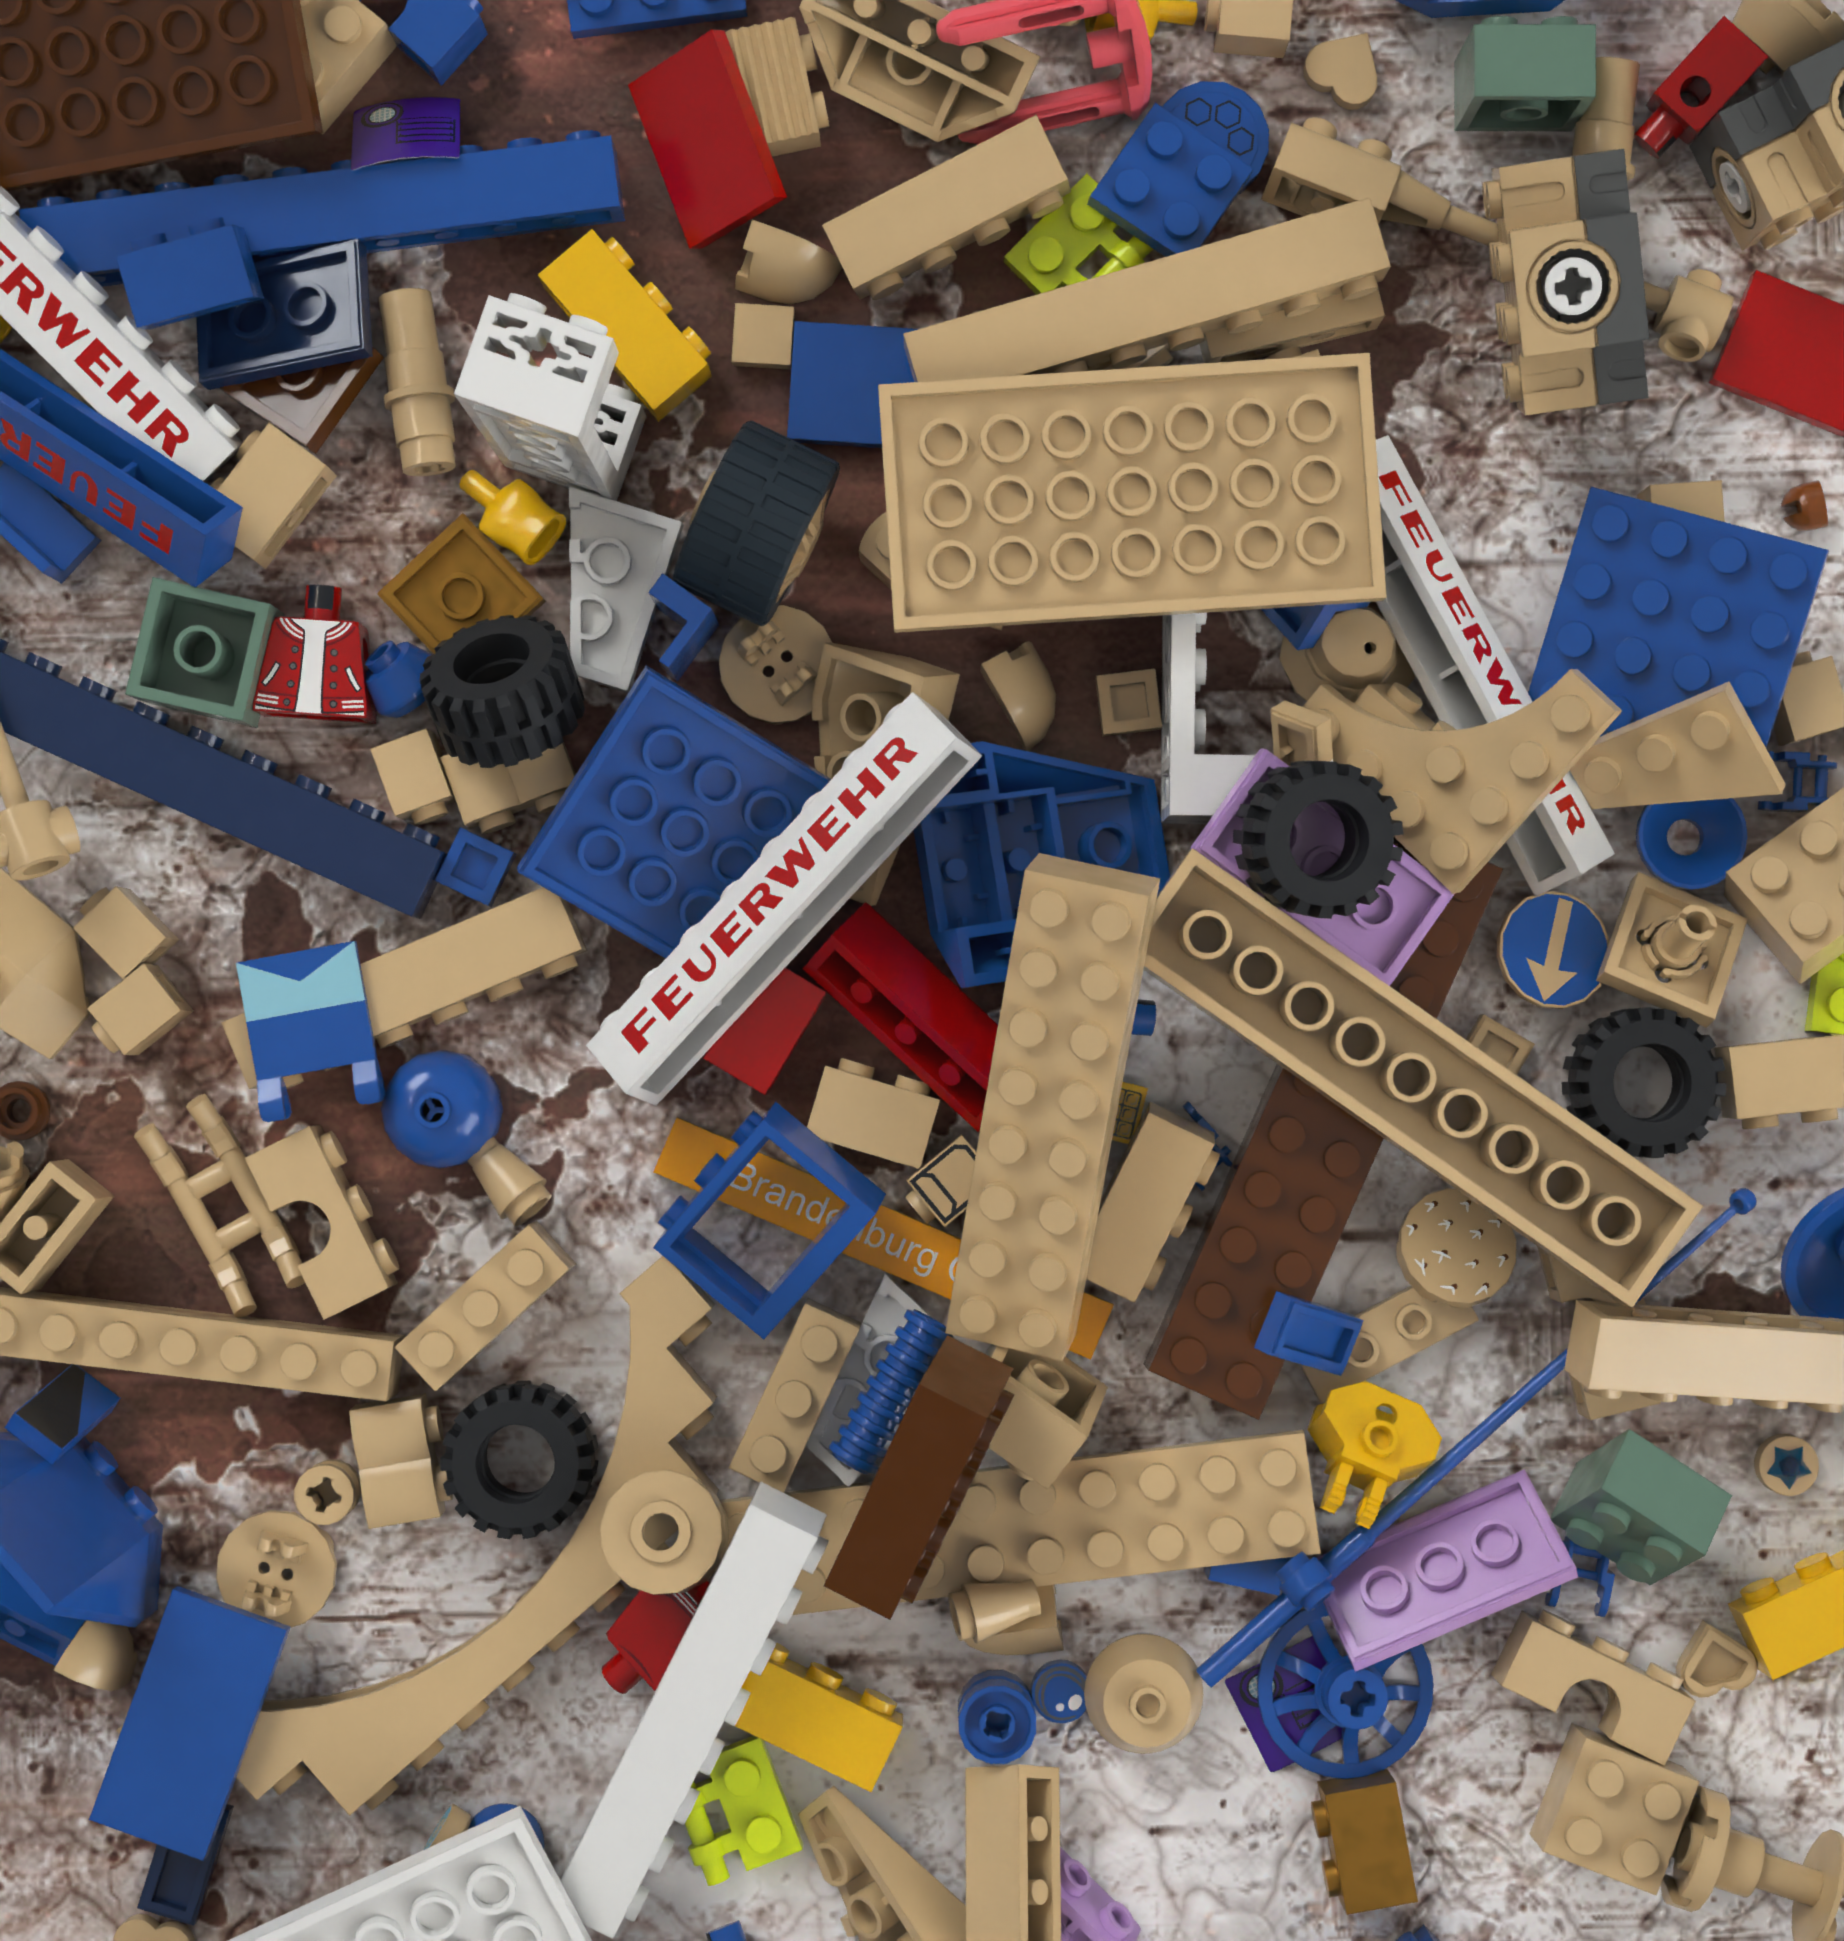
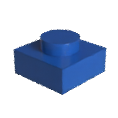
M460 827L435 881L492 907L517 854Z

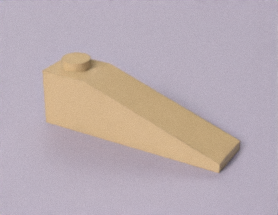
M831 642L824 643L811 699L812 721H819L820 756H814L815 769L832 779L842 769L847 756L857 748L862 747L883 724L887 713L894 706L902 703L912 692L936 708L949 721L960 674L911 657ZM900 845L850 899L863 904L867 902L870 906L877 904Z

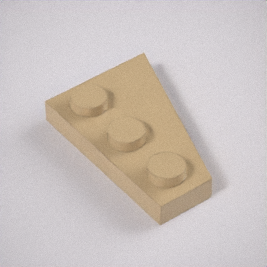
M1726 682L1600 736L1570 769L1591 809L1782 794L1786 786L1730 682Z

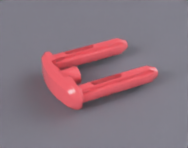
M994 0L952 10L943 19L938 21L936 34L943 43L958 46L1043 27L1057 26L1061 23L1109 13L1114 16L1115 27L1086 33L1090 61L1093 69L1119 63L1121 73L1116 79L1022 99L1015 113L957 135L962 142L978 145L1037 115L1044 131L1074 126L1078 123L1123 113L1130 117L1131 121L1137 120L1149 104L1153 74L1151 45L1139 1Z

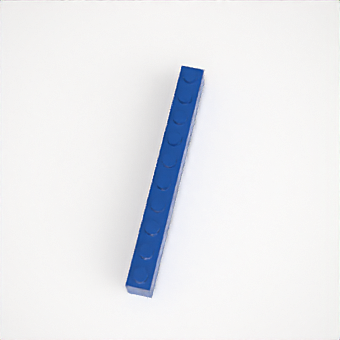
M593 130L572 132L566 135V141L542 144V140L538 138H519L508 142L505 149L484 151L483 147L478 145L460 146L459 158H405L391 160L390 163L369 165L356 170H351V160H343L333 163L329 171L308 173L305 168L287 167L273 171L272 178L249 180V177L245 175H224L215 178L213 185L191 188L188 183L167 182L155 186L154 193L132 195L128 190L111 189L98 192L95 195L96 200L73 203V200L68 197H47L38 200L37 207L19 209L20 219L31 230L39 226L60 244L65 252L60 259L76 275L84 271L102 287L123 284L115 256L132 252L130 241L158 233H165L167 242L190 236L188 225L217 217H223L225 226L233 224L244 228L253 261L353 239H359L367 247L368 254L625 221L617 152L611 135L601 136L600 132Z

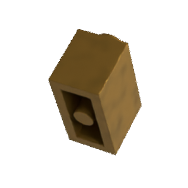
M1388 1769L1365 1777L1334 1778L1317 1781L1321 1800L1311 1802V1810L1317 1837H1328L1331 1859L1322 1861V1871L1328 1897L1338 1896L1346 1915L1418 1902L1397 1785Z

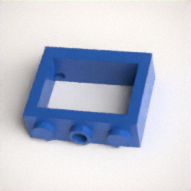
M777 1102L770 1107L763 1117L754 1110L747 1116L730 1137L738 1146L726 1160L718 1153L710 1159L694 1179L701 1188L689 1202L680 1195L657 1222L665 1231L653 1247L763 1340L874 1217L886 1195L885 1192ZM770 1139L846 1204L768 1291L692 1227Z

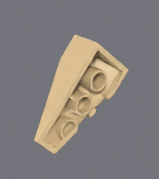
M835 1786L826 1790L798 1813L824 1880L830 1885L838 1887L846 1906L847 1914L841 1917L840 1920L847 1937L857 1935L859 1941H966V1905Z

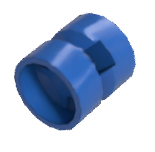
M986 1670L974 1675L963 1686L959 1696V1735L964 1747L975 1758L989 1764H1007L1020 1758L1031 1747L1036 1735V1712L1029 1688L1017 1675L1008 1671Z

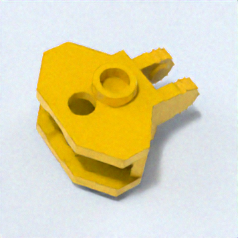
M1367 1381L1333 1389L1327 1394L1325 1403L1319 1404L1314 1408L1307 1428L1327 1461L1324 1473L1330 1475L1320 1508L1335 1514L1337 1509L1343 1504L1348 1484L1364 1490L1356 1510L1355 1523L1370 1529L1378 1515L1386 1489L1395 1482L1417 1477L1436 1459L1442 1437L1422 1405ZM1386 1406L1394 1414L1383 1412L1377 1409V1407Z

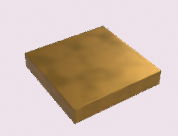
M464 513L377 593L433 654L436 653L434 648L439 643L449 640L453 637V633L462 628H469L476 625V622L485 619H498L500 616L513 615L514 618H520L524 615L531 616L546 602Z

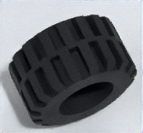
M513 615L500 616L494 620L485 619L478 621L476 625L453 633L452 638L442 641L434 648L436 653L426 658L423 664L425 671L420 673L419 682L422 687L421 690L441 743L444 744L446 752L451 757L458 756L461 763L469 766L479 762L481 768H493L499 764H504L505 767L518 765L519 761L529 758L533 760L543 756L542 752L547 749H555L564 742L563 736L572 734L578 727L577 719L583 717L585 710L583 691L563 634L560 630H555L552 623L546 620L537 622L536 617L524 615L520 618H514Z
M1303 760L1291 762L1290 767H1277L1267 773L1269 780L1265 783L1256 782L1251 787L1248 793L1253 797L1249 805L1240 804L1236 817L1244 819L1242 830H1233V843L1241 844L1242 854L1235 856L1238 868L1248 871L1250 877L1245 881L1253 891L1264 894V899L1278 908L1285 909L1287 912L1332 919L1334 914L1347 916L1358 912L1357 904L1370 905L1380 897L1375 891L1379 884L1390 885L1396 875L1387 870L1390 860L1401 862L1403 848L1393 847V839L1395 835H1404L1402 821L1391 819L1390 812L1398 808L1392 796L1381 795L1379 790L1383 785L1374 776H1363L1361 774L1362 769L1350 764ZM1315 802H1326L1338 813L1343 823L1345 832L1344 846L1340 857L1331 868L1319 875L1312 876L1304 873L1294 861L1290 849V833L1296 818L1306 807Z
M1648 1007L1610 1012V1016L1598 1018L1588 1025L1590 1030L1586 1034H1578L1571 1044L1576 1048L1573 1056L1565 1057L1563 1069L1569 1070L1568 1082H1561L1562 1095H1569L1571 1105L1566 1107L1567 1111L1633 1157L1663 1158L1664 1154H1678L1689 1149L1688 1142L1691 1140L1700 1141L1709 1132L1704 1127L1708 1120L1717 1121L1722 1111L1721 1108L1715 1106L1717 1096H1726L1727 1083H1718V1072L1725 1070L1722 1057H1714L1711 1049L1717 1045L1710 1035H1701L1697 1031L1700 1026L1690 1018L1676 1016L1677 1012L1672 1010ZM1637 1047H1649L1657 1051L1667 1062L1672 1076V1089L1668 1101L1659 1112L1649 1118H1637L1628 1114L1619 1104L1613 1087L1614 1073L1619 1061L1627 1052Z
M517 1381L511 1385L504 1383L493 1387L483 1395L481 1394L454 1419L455 1424L446 1433L443 1445L446 1446V1452L440 1458V1471H446L448 1480L443 1483L447 1496L454 1494L459 1503L455 1510L462 1518L467 1513L474 1518L476 1522L473 1527L484 1533L488 1528L498 1531V1538L511 1539L513 1535L522 1534L523 1539L533 1538L541 1531L547 1530L550 1532L560 1526L584 1500L592 1487V1479L597 1473L599 1460H595V1451L598 1449L597 1436L591 1435L588 1427L592 1423L586 1412L580 1414L574 1406L577 1401L570 1395L561 1396L554 1392V1386L542 1383L540 1386L531 1385V1381ZM509 1425H522L534 1429L547 1440L552 1449L555 1464L550 1480L541 1489L534 1492L513 1491L503 1486L494 1477L488 1464L487 1449L491 1438L500 1429Z

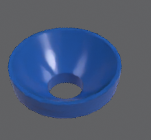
M1733 798L1645 805L1638 819L1636 829L1637 850L1649 872L1666 884L1688 890L1707 888L1724 880L1726 871L1741 861L1746 850L1748 837L1746 821L1742 810ZM1677 820L1691 822L1699 831V845L1690 855H1680L1674 852L1667 842L1668 830Z

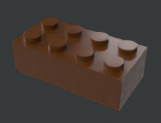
M947 1335L911 1399L826 1579L824 1587L891 1620L901 1599L911 1604L914 1602L1015 1395L1004 1389L1014 1368Z

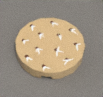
M1446 1188L1426 1195L1407 1212L1401 1223L1399 1240L1396 1242V1258L1404 1278L1422 1297L1434 1303L1439 1301L1443 1304L1452 1305L1451 1307L1468 1308L1486 1302L1508 1282L1516 1264V1237L1512 1228L1457 1189Z

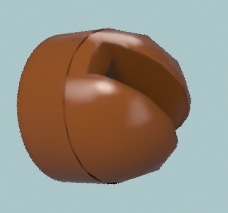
M1819 480L1795 486L1784 495L1781 507L1796 506L1797 508L1796 514L1783 518L1791 528L1799 531H1811L1828 527L1826 502Z

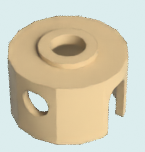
M671 1470L644 1472L624 1482L607 1502L600 1523L601 1549L612 1572L628 1586L653 1595L685 1593L706 1582L718 1568L729 1542L728 1516L718 1496L699 1479ZM664 1513L670 1515L676 1521L679 1535L672 1547L666 1550H655L646 1543L643 1530L650 1517Z

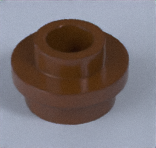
M25 1081L10 1082L0 1087V1135L10 1140L22 1141L34 1138L40 1134L50 1118V1104L46 1094L38 1086ZM20 1099L27 1102L30 1107V1115L24 1122L16 1120L12 1113L14 1104Z

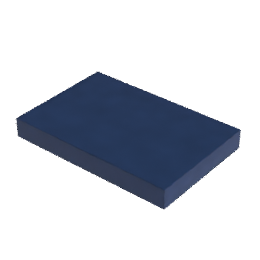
M353 239L255 260L253 262L264 299L196 317L199 383L208 390L373 357L367 247L359 239Z

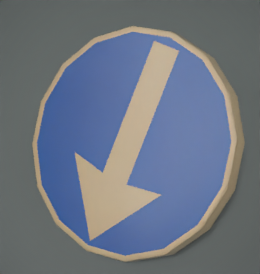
M1547 891L1535 897L1532 895L1520 900L1505 915L1497 934L1496 958L1504 980L1520 998L1539 1008L1564 1009L1586 1001L1601 987L1602 983L1596 981L1609 944V938L1603 921L1586 902L1569 893Z

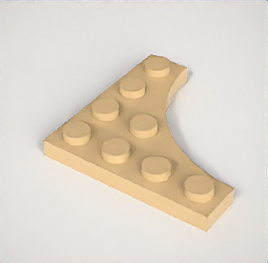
M1570 669L1552 688L1513 714L1491 723L1467 729L1426 731L1392 724L1391 721L1380 718L1357 706L1330 684L1320 685L1302 706L1331 718L1333 762L1362 769L1361 774L1363 776H1374L1383 785L1379 793L1385 796H1392L1398 807L1390 812L1391 819L1402 821L1404 835H1395L1394 837L1452 894L1460 893L1622 712L1612 700L1578 669Z

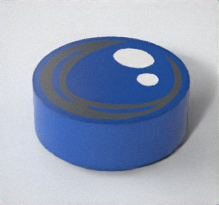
M1059 1659L1047 1662L1035 1673L1031 1683L1032 1700L1038 1713L1045 1719L1054 1723H1068L1078 1719L1086 1711L1084 1688L1087 1675L1080 1666L1074 1662Z

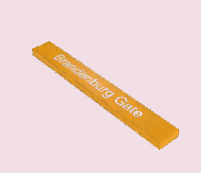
M677 1117L653 1172L699 1191L701 1186L694 1179L716 1153L726 1160L738 1144L733 1140ZM757 1152L717 1199L812 1241L846 1204L812 1174L761 1152ZM881 1204L874 1217L842 1253L951 1300L961 1238ZM1084 1291L1077 1332L1069 1351L1091 1360L1113 1309V1303Z

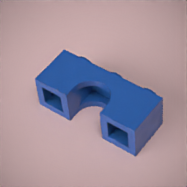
M407 0L403 13L388 28L397 47L440 86L445 83L488 35L482 18L479 15L484 9L477 0Z

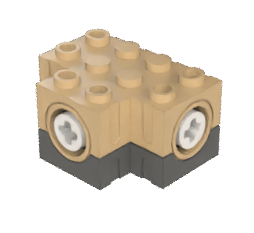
M1844 40L1788 67L1783 73L1784 75L1773 86L1718 112L1689 146L1709 187H1714L1712 192L1742 251L1759 242L1762 243L1765 250L1770 249L1797 234L1796 228L1815 218L1817 224H1820L1844 211Z
M1624 149L1491 168L1493 181L1482 182V193L1486 219L1497 218L1499 242L1489 243V259L1492 279L1504 283L1505 302L1495 303L1498 337L1503 342H1506L1507 345H1510L1512 362L1501 364L1505 399H1509V403L1516 402L1517 408L1526 416L1596 406V404L1603 405L1649 398L1643 340H1649L1638 217L1637 212H1630Z

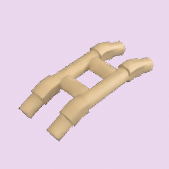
M202 1094L192 1099L186 1105V1108L202 1130V1135L210 1145L216 1158H219L220 1161L189 1178V1173L172 1146L168 1145L154 1123L141 1128L135 1133L134 1138L149 1158L151 1166L159 1176L164 1187H167L209 1261V1267L220 1289L224 1292L234 1316L242 1318L253 1313L257 1306L247 1286L248 1281L234 1253L230 1252L231 1249L261 1233V1238L267 1246L272 1260L276 1262L287 1288H296L305 1283L297 1267L302 1264V1261L299 1257L300 1252L285 1223H282L276 1211H270L249 1169L245 1155L240 1148L241 1145L224 1117L220 1116L207 1095ZM232 1181L249 1212L217 1229L201 1198Z

